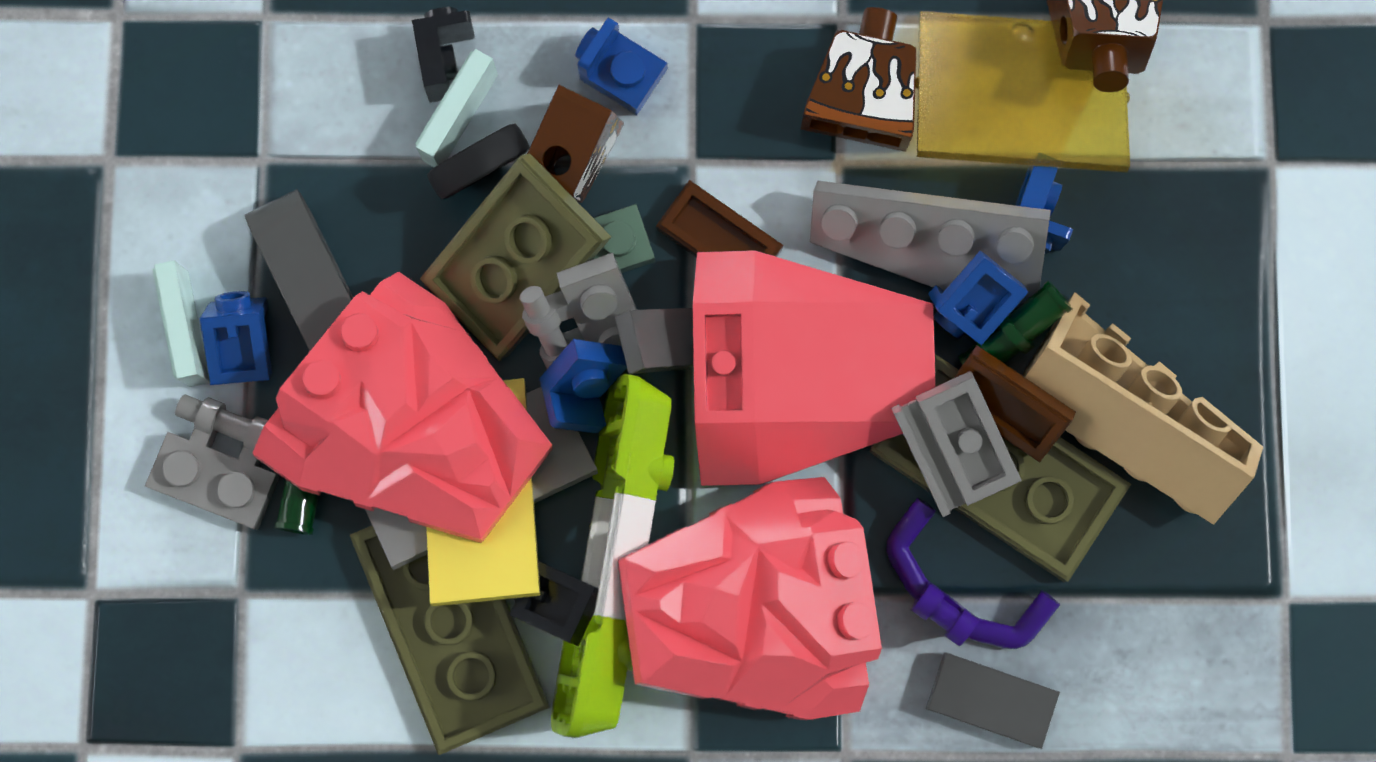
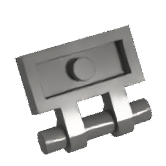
M613 253L557 272L561 288L559 292L545 296L542 289L538 286L528 287L521 292L520 300L524 307L522 318L530 334L538 336L542 344L540 356L547 369L573 339L622 346L615 316L629 310H637ZM574 317L578 328L562 333L559 327L561 322Z
M184 394L177 404L175 415L194 423L192 435L188 440L167 432L145 487L258 530L280 479V475L260 468L261 461L252 454L261 431L268 420L259 416L250 420L227 411L225 403L210 397L201 401ZM218 432L243 442V448L238 459L211 449Z

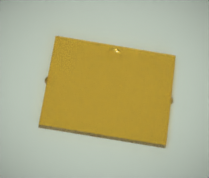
M920 11L918 77H916L915 88L918 89L917 157L1128 173L1130 168L1127 103L1130 101V94L1127 92V86L1117 92H1101L1093 86L1092 71L1072 70L1062 65L1052 21Z

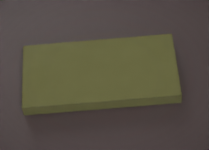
M935 354V385L937 387L952 380L959 369ZM904 434L872 446L869 451L871 454L931 493ZM1002 437L1022 481L967 506L965 503L955 508V510L1064 583L1068 582L1131 484L1061 437H1059L1041 462H1038Z
M373 526L349 535L438 756L550 708L513 616L509 615L511 611L506 599L432 607L429 593L428 554L393 570Z

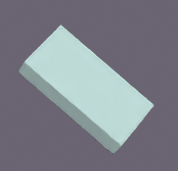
M477 49L471 50L415 143L423 162L436 167L450 156L498 76L493 58Z
M175 260L155 264L152 270L173 376L190 387L210 383L189 271Z

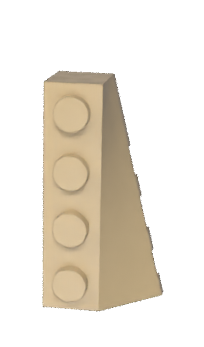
M1074 292L1068 301L1073 309L1069 313H1065L1053 324L1022 376L1076 411L1066 431L1072 434L1080 444L1089 449L1099 451L1124 467L1126 472L1133 478L1149 483L1174 499L1185 511L1197 514L1214 525L1254 479L1263 446L1205 398L1199 397L1191 401L1182 394V388L1175 379L1177 375L1160 361L1154 366H1148L1125 347L1131 338L1114 324H1111L1107 330L1103 329L1085 314L1091 305Z

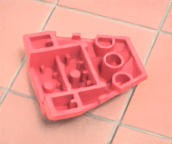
M397 272L381 281L370 295L365 292L355 295L281 386L276 396L278 409L264 425L252 454L256 459L302 491L319 496L321 492L351 500L356 507L373 512L375 508L408 517L411 523L482 543L553 450V446L456 319V316L446 303L402 273Z
M825 477L768 483L754 490L753 494L740 501L725 505L709 513L710 516L689 527L680 528L618 560L635 684L701 699H721L737 703L738 707L752 710L762 708L785 713L786 717L798 720H812L860 712L869 687L866 662L879 658L882 650L864 528L857 519L843 514L841 498Z

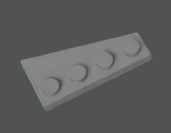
M817 181L813 190L810 243L933 288L937 285L944 291L981 250L1020 281L1028 290V294L1012 310L1013 312L1040 289L1051 210Z

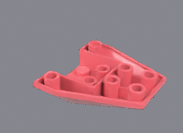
M758 251L697 252L693 293L695 432L701 486L762 485L902 435L903 432L891 408L898 404L900 406L915 400L917 395L936 387L933 303Z

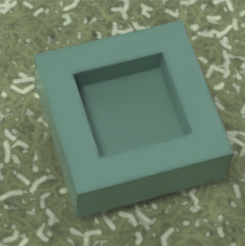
M637 204L594 218L612 238L593 259L613 253L621 273L655 262Z

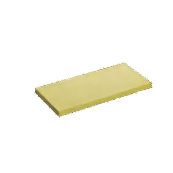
M525 379L503 380L527 411ZM532 477L482 543L426 527L429 593L432 607L540 596Z

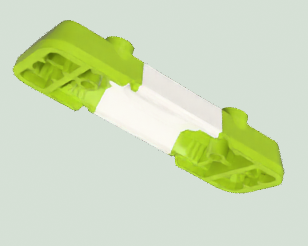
M631 374L617 377V380L608 388L603 407L606 426L598 435L594 459L598 474L592 476L595 481L600 483L601 490L595 493L581 581L598 588L599 591L595 612L579 646L563 640L552 703L551 729L553 732L564 737L579 738L614 729L618 724L627 671L633 672L618 560L649 544L657 490L667 491L673 476L674 457L664 454L671 412V398L639 376Z

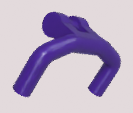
M917 497L891 531L886 546V552L891 565L905 589L914 598V604L910 610L924 621L930 618L946 630L944 636L959 647L967 638L1005 649H1018L1028 645L1055 613L1060 603L1041 590L1013 626L976 617L927 580L909 549L910 545L936 512L928 503Z

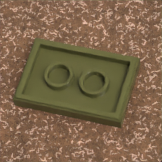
M528 153L516 160L421 276L420 280L437 298L446 303L452 313L500 361L508 357L529 333L522 318L524 307L520 300L521 292L531 286L540 287L545 296L561 291L557 272L593 260L612 237Z

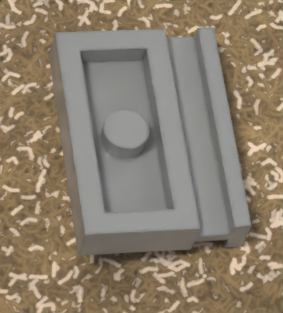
M970 371L917 395L915 400L902 406L898 404L891 408L942 517L951 514L950 510L965 503L967 506L1022 481L978 384Z

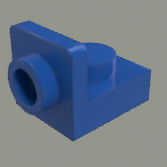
M609 17L599 31L592 27L585 34L575 53V57L579 59L577 66L580 80L635 115H638L668 69L666 61L619 33V24Z
M1037 156L1027 170L1015 206L1051 210V216L1062 190V184L1054 182L1060 163ZM1049 220L1045 254L1050 253L1051 249L1060 251L1069 242L1073 229Z
M980 250L945 291L935 285L928 294L937 309L934 319L947 332L958 339L966 333L982 345L1028 294V290L1020 281Z
M234 291L217 295L214 298L215 302H210L200 317L210 385L269 380L272 375V367L264 320L268 311L267 298H251L250 293L246 291Z
M573 339L543 373L539 380L549 423L553 428L599 433L606 426L600 397L627 368L622 346Z

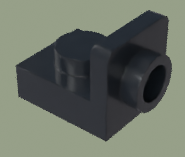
M453 7L436 8L426 12L424 18L412 20L423 85L429 103L441 101L450 87L449 80L455 79L458 74L453 44L450 43L475 38L470 12H458V9Z
M538 561L540 596L514 598L515 604L509 615L568 643L579 646L595 612L599 589Z

